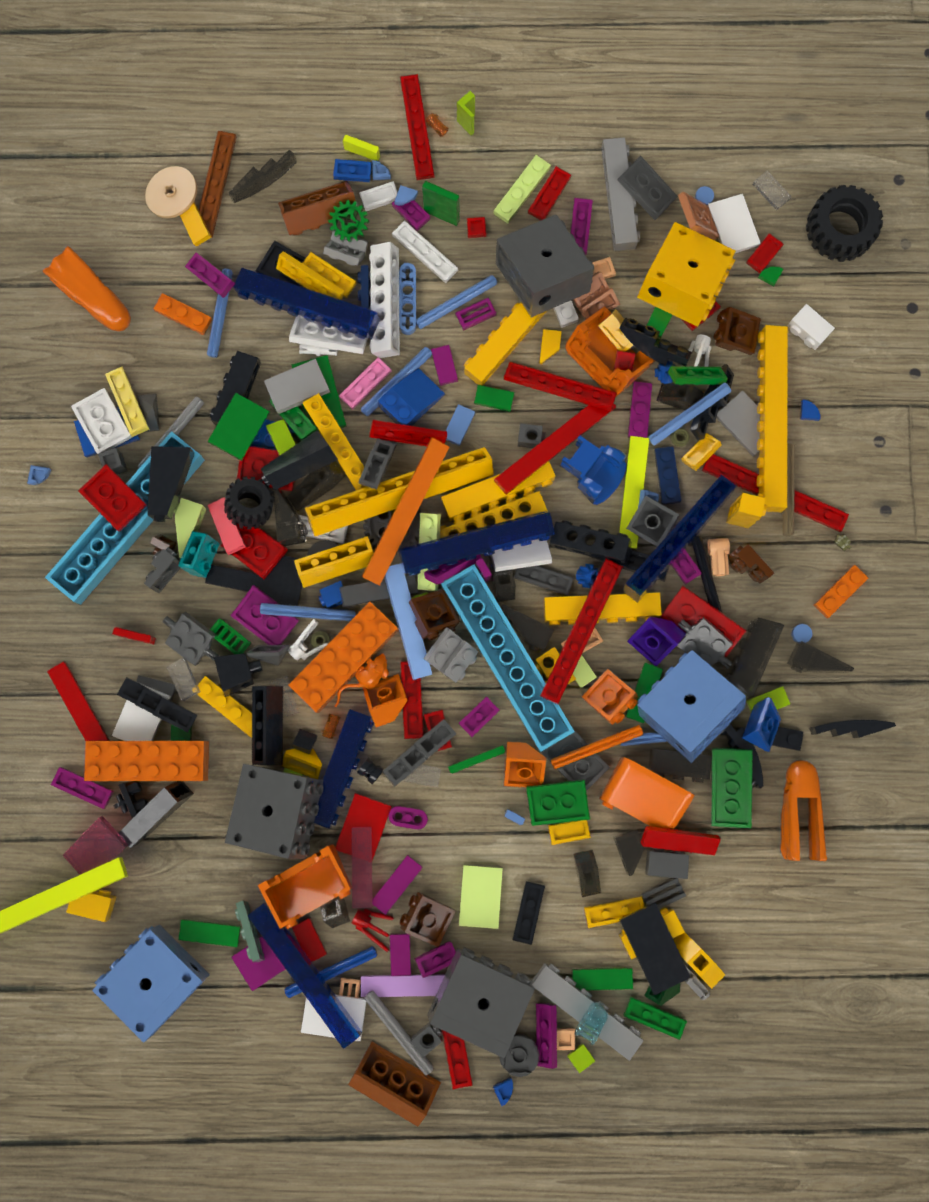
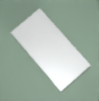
M393 181L359 192L365 211H369L392 203L398 192Z

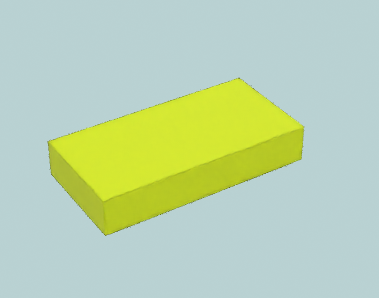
M349 135L344 136L343 145L345 150L371 160H379L380 152L378 146Z

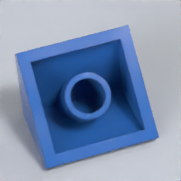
M767 697L754 705L742 737L767 752H770L781 721V717L771 698Z

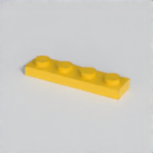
M283 251L279 254L277 270L332 306L338 308L341 305L344 290Z
M205 676L193 692L252 738V712L231 695L225 697L222 688Z

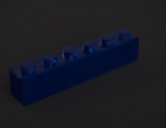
M349 709L323 778L324 789L319 798V811L315 816V824L328 829L332 828V825L336 826L340 816L337 814L338 809L344 806L347 798L344 793L346 788L350 789L354 779L351 777L353 769L357 770L361 760L358 758L360 751L364 752L367 745L365 737L367 732L371 733L374 726L372 717Z

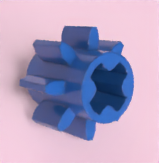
M668 360L666 366L659 363L658 368H655V377H658V380L664 384L673 382L668 371L670 366H675V364Z
M585 564V567L580 566L576 573L578 584H582L584 588H591L599 573L598 568H594L592 564Z

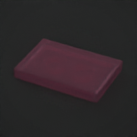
M101 816L63 856L81 875L114 860L128 844L109 822Z

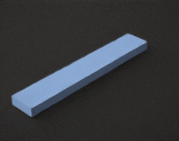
M402 564L389 566L384 579L412 679L415 680L433 675L430 664L423 659L427 653L423 639L414 623L417 619L409 605L411 596Z

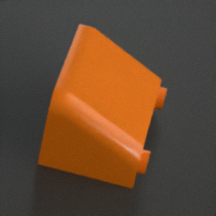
M604 306L576 327L566 342V350L603 389L616 392L617 397L643 374L655 360L639 351L635 355L632 372L629 369L626 371L619 368L614 369L618 349L598 326L611 315V312ZM631 348L626 351L635 353Z
M621 757L599 799L603 801L602 805L611 810L613 807L618 808L651 827L675 829L695 795L626 757Z
M334 844L321 849L309 858L258 885L280 929L284 926L287 929L298 924L297 919L336 897H339L340 900L351 894L349 890L352 889Z

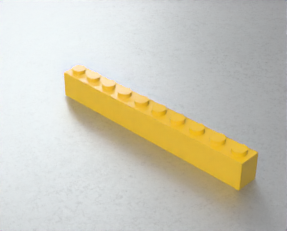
M765 325L762 331L758 333L760 349L758 350L757 359L760 361V367L758 368L757 377L760 378V385H758L757 395L760 396V403L757 406V413L760 414V421L757 423V432H760V439L757 441V450H759V457L757 459L759 475L756 482L757 487H759V494L757 496L766 498L764 504L767 505L766 512L782 513L787 508L788 326Z
M483 447L442 461L424 499L493 476L492 458L486 448ZM415 471L380 482L377 489L365 487L306 507L305 511L314 536L316 537L396 509Z

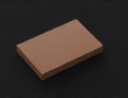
M685 192L680 193L678 197L690 229L712 240L719 238L708 205Z

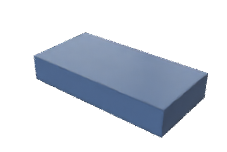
M458 404L446 429V441L457 446L461 445L475 415V411Z

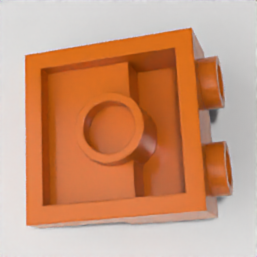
M609 669L582 696L611 725L615 722L617 724L620 723L625 717L623 713L628 708L630 710L633 709L638 703L636 692Z

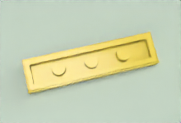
M120 367L106 373V378L130 435L134 437L150 430L124 368Z

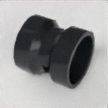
M368 757L357 773L360 776H365L368 782L373 785L384 769L381 766H376L373 760Z

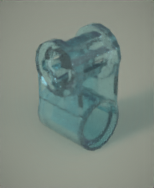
M594 1002L589 1006L574 1035H580L590 1041L589 1044L594 1045L608 1018L606 1008L602 1003ZM597 1009L603 1011V1015L599 1018L592 1016L593 1012Z

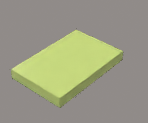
M463 865L459 926L498 929L503 868Z

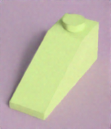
M181 498L180 503H177L174 511L179 558L184 553L192 531H199L207 510L203 505Z

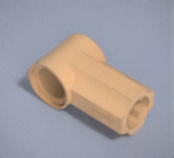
M708 539L707 550L711 558L712 576L729 575V539Z

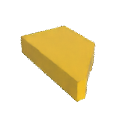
M543 329L539 364L545 363L547 359L559 352L562 331Z

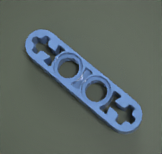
M404 263L399 269V326L401 332L405 335H411L416 330V269L411 263ZM406 269H410V281H406V274L404 273ZM405 286L413 288L410 294H405L402 290ZM405 304L413 306L410 312H405L402 308ZM406 317H409L410 325H413L409 329L403 326L406 325Z

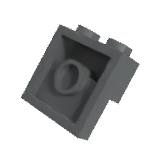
M169 547L166 550L162 549L156 552L151 562L156 569L149 572L144 584L155 592L160 593L179 571L180 567L178 565L181 559L179 555Z

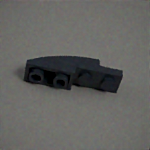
M625 318L620 326V330L638 350L656 362L666 366L668 360H671L683 366L687 365L692 352L683 346L673 345L666 339H659L660 331H657L654 327L640 324L632 318Z
M729 724L720 734L727 737L729 740L727 743L730 748L753 749L752 788L761 789L764 786L763 773L756 749L752 743L742 738L745 731L743 727L735 730Z

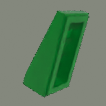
M219 618L210 630L216 634L222 626H224V629L214 639L233 654H243L251 645V642ZM228 631H231L228 637L225 640H223L222 638L224 637V635ZM236 635L237 638L230 646L228 643ZM242 640L243 644L236 651L234 648Z

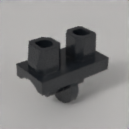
M139 781L119 784L118 786L122 794L116 795L118 803L113 806L115 809L121 807L123 814L130 812L133 818L148 804L146 798L136 801L134 794L142 791Z

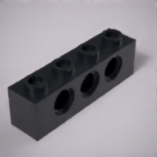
M565 520L555 522L550 540L552 548L603 560L607 558L613 562L625 565L632 544L631 539L626 534H609V531L605 529H598L596 531L587 525H580L578 527ZM571 534H578L575 540H568ZM589 538H596L594 544H587ZM608 542L615 543L612 549H606L605 545Z

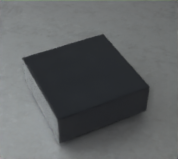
M299 729L292 743V748L310 754L318 735Z

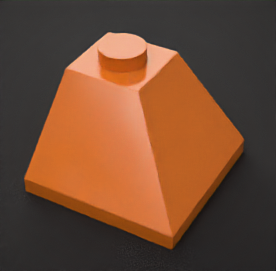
M399 674L380 680L373 688L362 687L375 727L395 721L407 702Z
M507 742L504 786L527 787L543 784L546 757L527 743Z

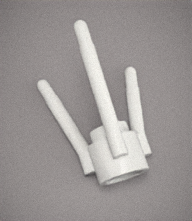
M697 335L696 340L691 342L688 349L691 352L694 349L697 353L694 366H698L702 354H705L704 367L709 366L711 338L706 335Z
M315 619L308 624L288 650L290 655L297 661L300 658L305 661L309 656L328 645V643H325L306 652L308 647L303 642L319 624Z

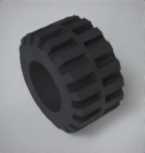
M246 476L242 480L236 479L235 483L232 482L229 488H227L224 511L227 513L228 520L232 519V524H239V528L242 529L243 526L247 527V529H251L254 526L256 529L259 528L260 524L262 526L266 524V520L270 519L274 505L272 489H269L266 483L263 484V480H255V477L248 479ZM244 498H250L255 500L259 506L248 508L239 501Z

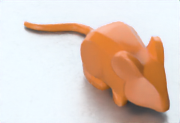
M384 653L377 656L374 661L369 658L367 666H361L357 670L355 677L359 682L358 684H346L339 689L335 707L338 706L341 692L345 688L364 687L370 689L378 684L381 677L384 679L388 677L389 672Z

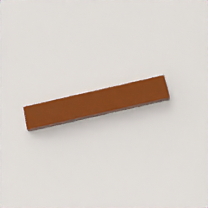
M218 131L199 207V212L211 238H213L237 139L236 134Z

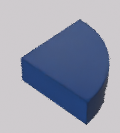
M808 400L801 401L800 419L819 421L821 416L818 408Z
M511 1077L493 1085L501 1106L505 1105L512 1095L513 1082Z

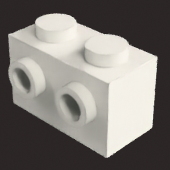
M807 304L788 324L790 331L804 340L806 346L814 350L835 329Z

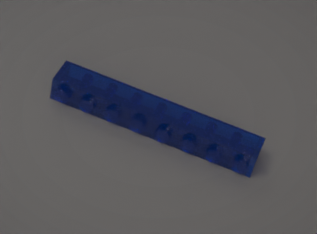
M241 268L233 286L237 295L244 300L249 298L259 305L264 306L267 304L274 310H284L295 317L300 315L307 321H317L327 328L332 326L346 334L348 332L353 333L360 339L368 338L372 340L380 322V318L375 311L245 268Z
M720 475L625 583L623 592L638 603L732 496L736 485L723 475Z
M542 511L401 548L398 551L404 573H409V576L421 573L420 570L428 568V571L438 569L439 565L445 563L447 566L457 564L460 559L465 558V561L473 560L479 554H484V556L492 555L498 549H502V551L511 550L517 544L521 546L530 545L532 540H549L551 535H555L550 512Z
M263 903L248 915L249 919L342 1048L345 1049L361 1036L362 1031L286 926L281 929L279 928L267 903Z

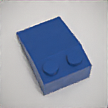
M418 368L391 387L378 400V405L395 423L413 426L445 393Z

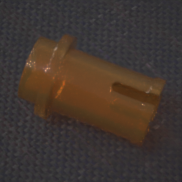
M431 113L426 118L427 126H431L440 137H443L448 132L449 128L438 119L437 114Z
M333 714L328 715L325 728L321 731L323 732V737L333 740V737L336 736L335 731L341 717Z

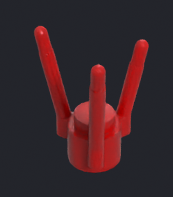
M366 908L364 911L358 909L352 921V924L356 926L355 929L364 933L379 947L388 952L389 949L366 929L369 927L379 934L388 937L389 934L370 923L372 918L369 916L393 920L394 918L372 912Z

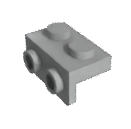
M332 231L331 240L324 247L323 254L329 255L332 259L346 261L349 265L358 266L365 258L368 241L358 238L359 241H356L352 238L351 243H349L347 238H345L343 242L340 240V236L337 238L334 236L336 231Z

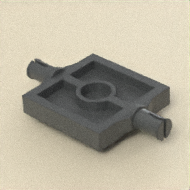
M187 612L182 613L177 622H174L168 616L164 618L163 623L171 628L170 635L165 644L191 664L196 666L205 655L213 661L214 657L219 656V654L210 649L216 634Z
M703 617L692 627L684 619L679 622L678 626L686 631L685 637L677 645L687 654L693 650L710 666L718 661L727 669L732 665V662L724 655L733 645V642L710 621Z

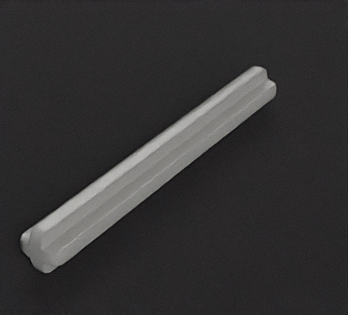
M196 396L154 446H159L171 431L178 436L204 405L203 400ZM151 450L138 464V468H140L144 464V462L150 457Z
M370 991L365 996L367 1003L424 1075L430 1074L433 1071V1065L425 1056H421L412 1044L410 1036L376 993Z

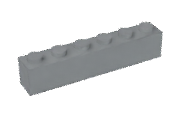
M625 138L603 139L601 151L613 250L636 249L637 243L640 242V231L636 230L638 215L634 213L636 200L617 180L631 166V162H628L627 158L629 156V145H626Z
M544 963L531 982L533 987L630 1061L643 1043V1039L640 1036L641 1032L632 1025L630 1028L624 1024L625 1020L617 1013L614 1015L607 1011L609 1007L600 1000L596 1003L591 999L593 995L584 988L581 991L575 987L576 982L569 976H566V978L559 974L560 970L553 964L548 966Z

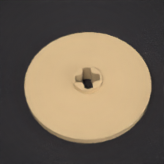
M171 166L164 168L156 173L148 183L145 193L146 204L155 215L161 218L177 217L186 212L193 204L197 195V182L190 171L183 167Z

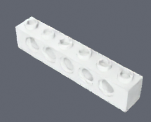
M391 242L370 246L371 253L369 254L371 271L369 272L371 288L369 290L371 297V306L369 308L371 315V324L369 326L371 342L369 346L371 353L379 358L400 355L399 248Z

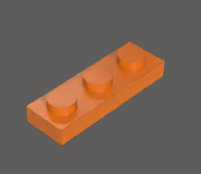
M163 293L153 308L155 312L202 335L205 334L212 321L210 316Z
M853 565L814 606L826 618H829L868 577L856 565Z

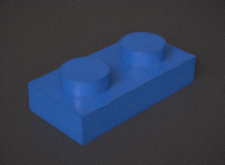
M335 159L334 180L370 183L372 162Z

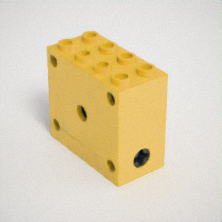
M674 222L645 277L637 298L698 327L701 320H706L710 312L709 310H711L715 303L716 297L714 295L718 296L723 286L720 282H725L730 272L727 269L731 270L736 260L733 258L736 250Z

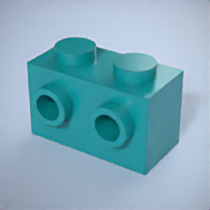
M192 531L178 566L193 576L206 578L220 543L208 534Z

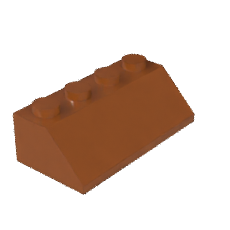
M344 181L279 202L278 204L289 235H299L304 230H315L323 224H330L328 220L333 219V217L329 213H335L333 207L339 208L340 201L345 205L346 201L349 200L352 205L356 200L348 181Z
M371 1042L348 1085L418 1127L426 1117L441 1082L429 1075H424L418 1068L376 1043Z

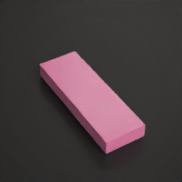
M378 357L339 395V398L353 410L392 370Z

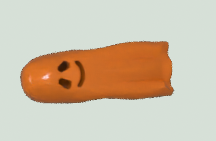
M69 246L60 255L54 257L49 267L43 269V273L74 302L84 307L94 319L108 329L120 332L129 326L131 316L126 306L113 291L103 284L92 269Z
M798 760L791 763L786 772L781 813L780 850L785 860L800 861L797 798H808L809 860L827 861L818 773L815 766L810 762Z

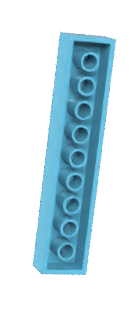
M171 431L158 447L190 446ZM192 447L190 448L194 451V458L185 483L205 461ZM151 455L126 483L147 506L120 532L99 514L46 575L45 578L73 602L81 605L152 523L153 519L147 515Z
M475 564L441 583L442 588L538 750L542 752L574 733L575 731L560 706L540 696L546 683Z

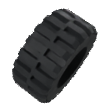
M839 185L837 189L832 187L819 197L808 215L806 231L809 232L807 234L808 240L813 242L812 247L814 249L817 248L820 251V255L823 256L825 254L830 260L837 258L838 262H844L846 258L848 261H851L868 251L881 233L880 229L883 227V220H881L883 217L882 210H879L880 205L878 201L875 202L873 200L874 196L871 193L868 195L865 193V189H856L854 185L849 187ZM834 212L849 214L857 222L859 233L845 235L838 232L832 226L829 214Z

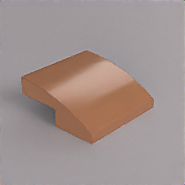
M599 271L592 277L590 292L573 299L585 320L604 306L611 311L620 305L613 289L609 288L602 273Z

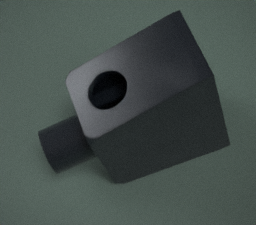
M246 654L214 657L225 697L253 685L252 674L263 671L260 660L248 663Z

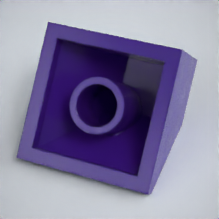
M650 616L627 642L654 666H657L679 644L686 633L670 620Z

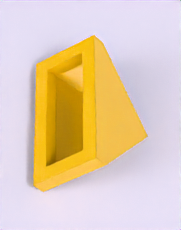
M294 748L286 750L282 766L318 779L322 763L314 749L308 754Z

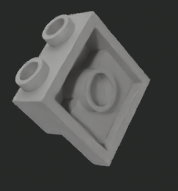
M446 627L423 659L456 683L465 677L466 668L475 663L478 651Z

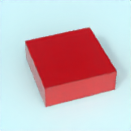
M485 217L467 218L468 238L486 237Z
M617 350L614 369L619 368L623 371L629 369L632 372L636 353Z

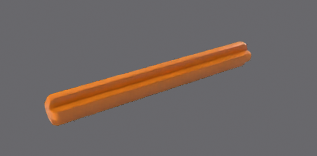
M640 725L555 757L551 759V764L554 769L560 768L642 736L643 730Z

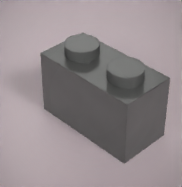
M652 848V851L647 850L646 875L688 879V854L674 850L672 852H664V849Z

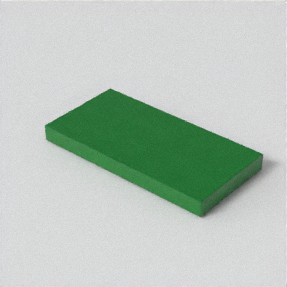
M328 355L314 358L330 390V393L322 395L321 398L339 427H347ZM314 359L291 364L292 369ZM302 404L304 414L316 427L308 412L304 408V405Z
M712 748L711 826L752 829L753 749Z

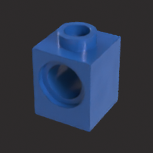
M341 581L320 589L321 595L318 597L322 606L332 609L343 604L339 589L344 587Z

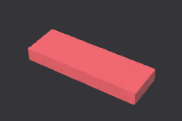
M224 497L209 504L208 508L226 553L230 555L246 546L237 524H232V519L228 520L227 513L224 511Z

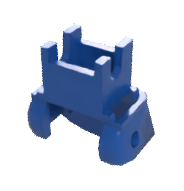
M579 436L576 442V446L579 447L570 460L564 456L560 466L579 479L577 482L579 484L578 489L582 491L592 504L598 505L607 500L621 483L626 472L625 458L627 455L609 445L606 447L601 446L599 449L582 436Z

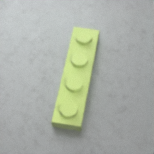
M535 155L494 209L493 214L509 224L549 171L551 165Z
M420 513L419 590H438V584L425 579L424 572L439 564L441 514Z

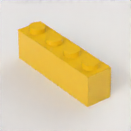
M367 536L294 560L303 588L367 567L373 555V550Z

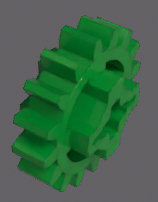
M349 200L346 201L345 205L340 201L339 208L333 207L335 213H329L333 217V219L328 220L330 224H333L330 230L336 231L334 236L336 238L340 236V240L343 242L345 238H347L349 243H351L352 238L359 241V235L365 236L362 231L368 230V227L365 226V224L370 223L369 219L365 218L368 213L366 211L362 212L364 207L362 205L357 207L358 203L356 201L352 205ZM357 212L360 215L361 222L358 221L356 218ZM351 218L354 223H348L347 225L344 220H350ZM337 221L342 225L341 231L338 228Z

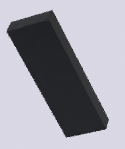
M211 565L205 583L209 585L248 592L253 585L262 590L264 579L255 573Z
M529 881L525 882L512 938L513 941L532 945L545 885Z

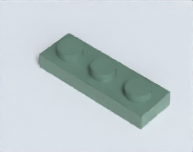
M240 901L236 903L237 909H235V914L238 921L241 920L243 927L241 928V935L248 944V948H246L247 955L253 962H261L265 960L249 903Z

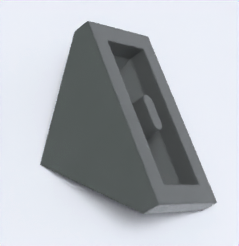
M157 394L137 395L138 403L150 429L145 432L159 431Z
M289 644L256 645L247 652V657L278 666L290 647Z

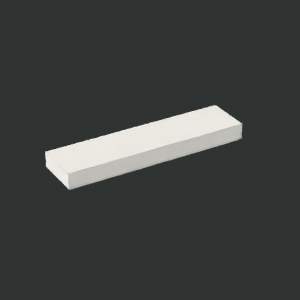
M405 220L392 233V236L445 283L458 271V267Z

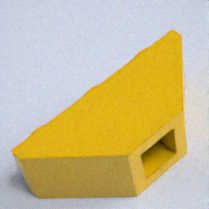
M686 933L673 939L681 958L711 989L725 976L717 964Z

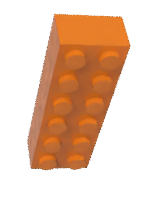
M369 602L288 686L316 713H319L338 694L339 689L355 676L357 670L361 666H365L369 658L372 659L399 629L376 606Z
M86 741L84 781H208L209 741Z

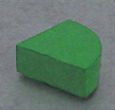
M766 268L760 273L758 279L774 287L783 268Z

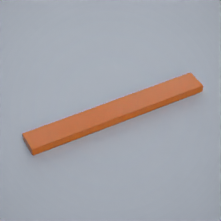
M431 438L362 575L363 578L380 586L449 446Z

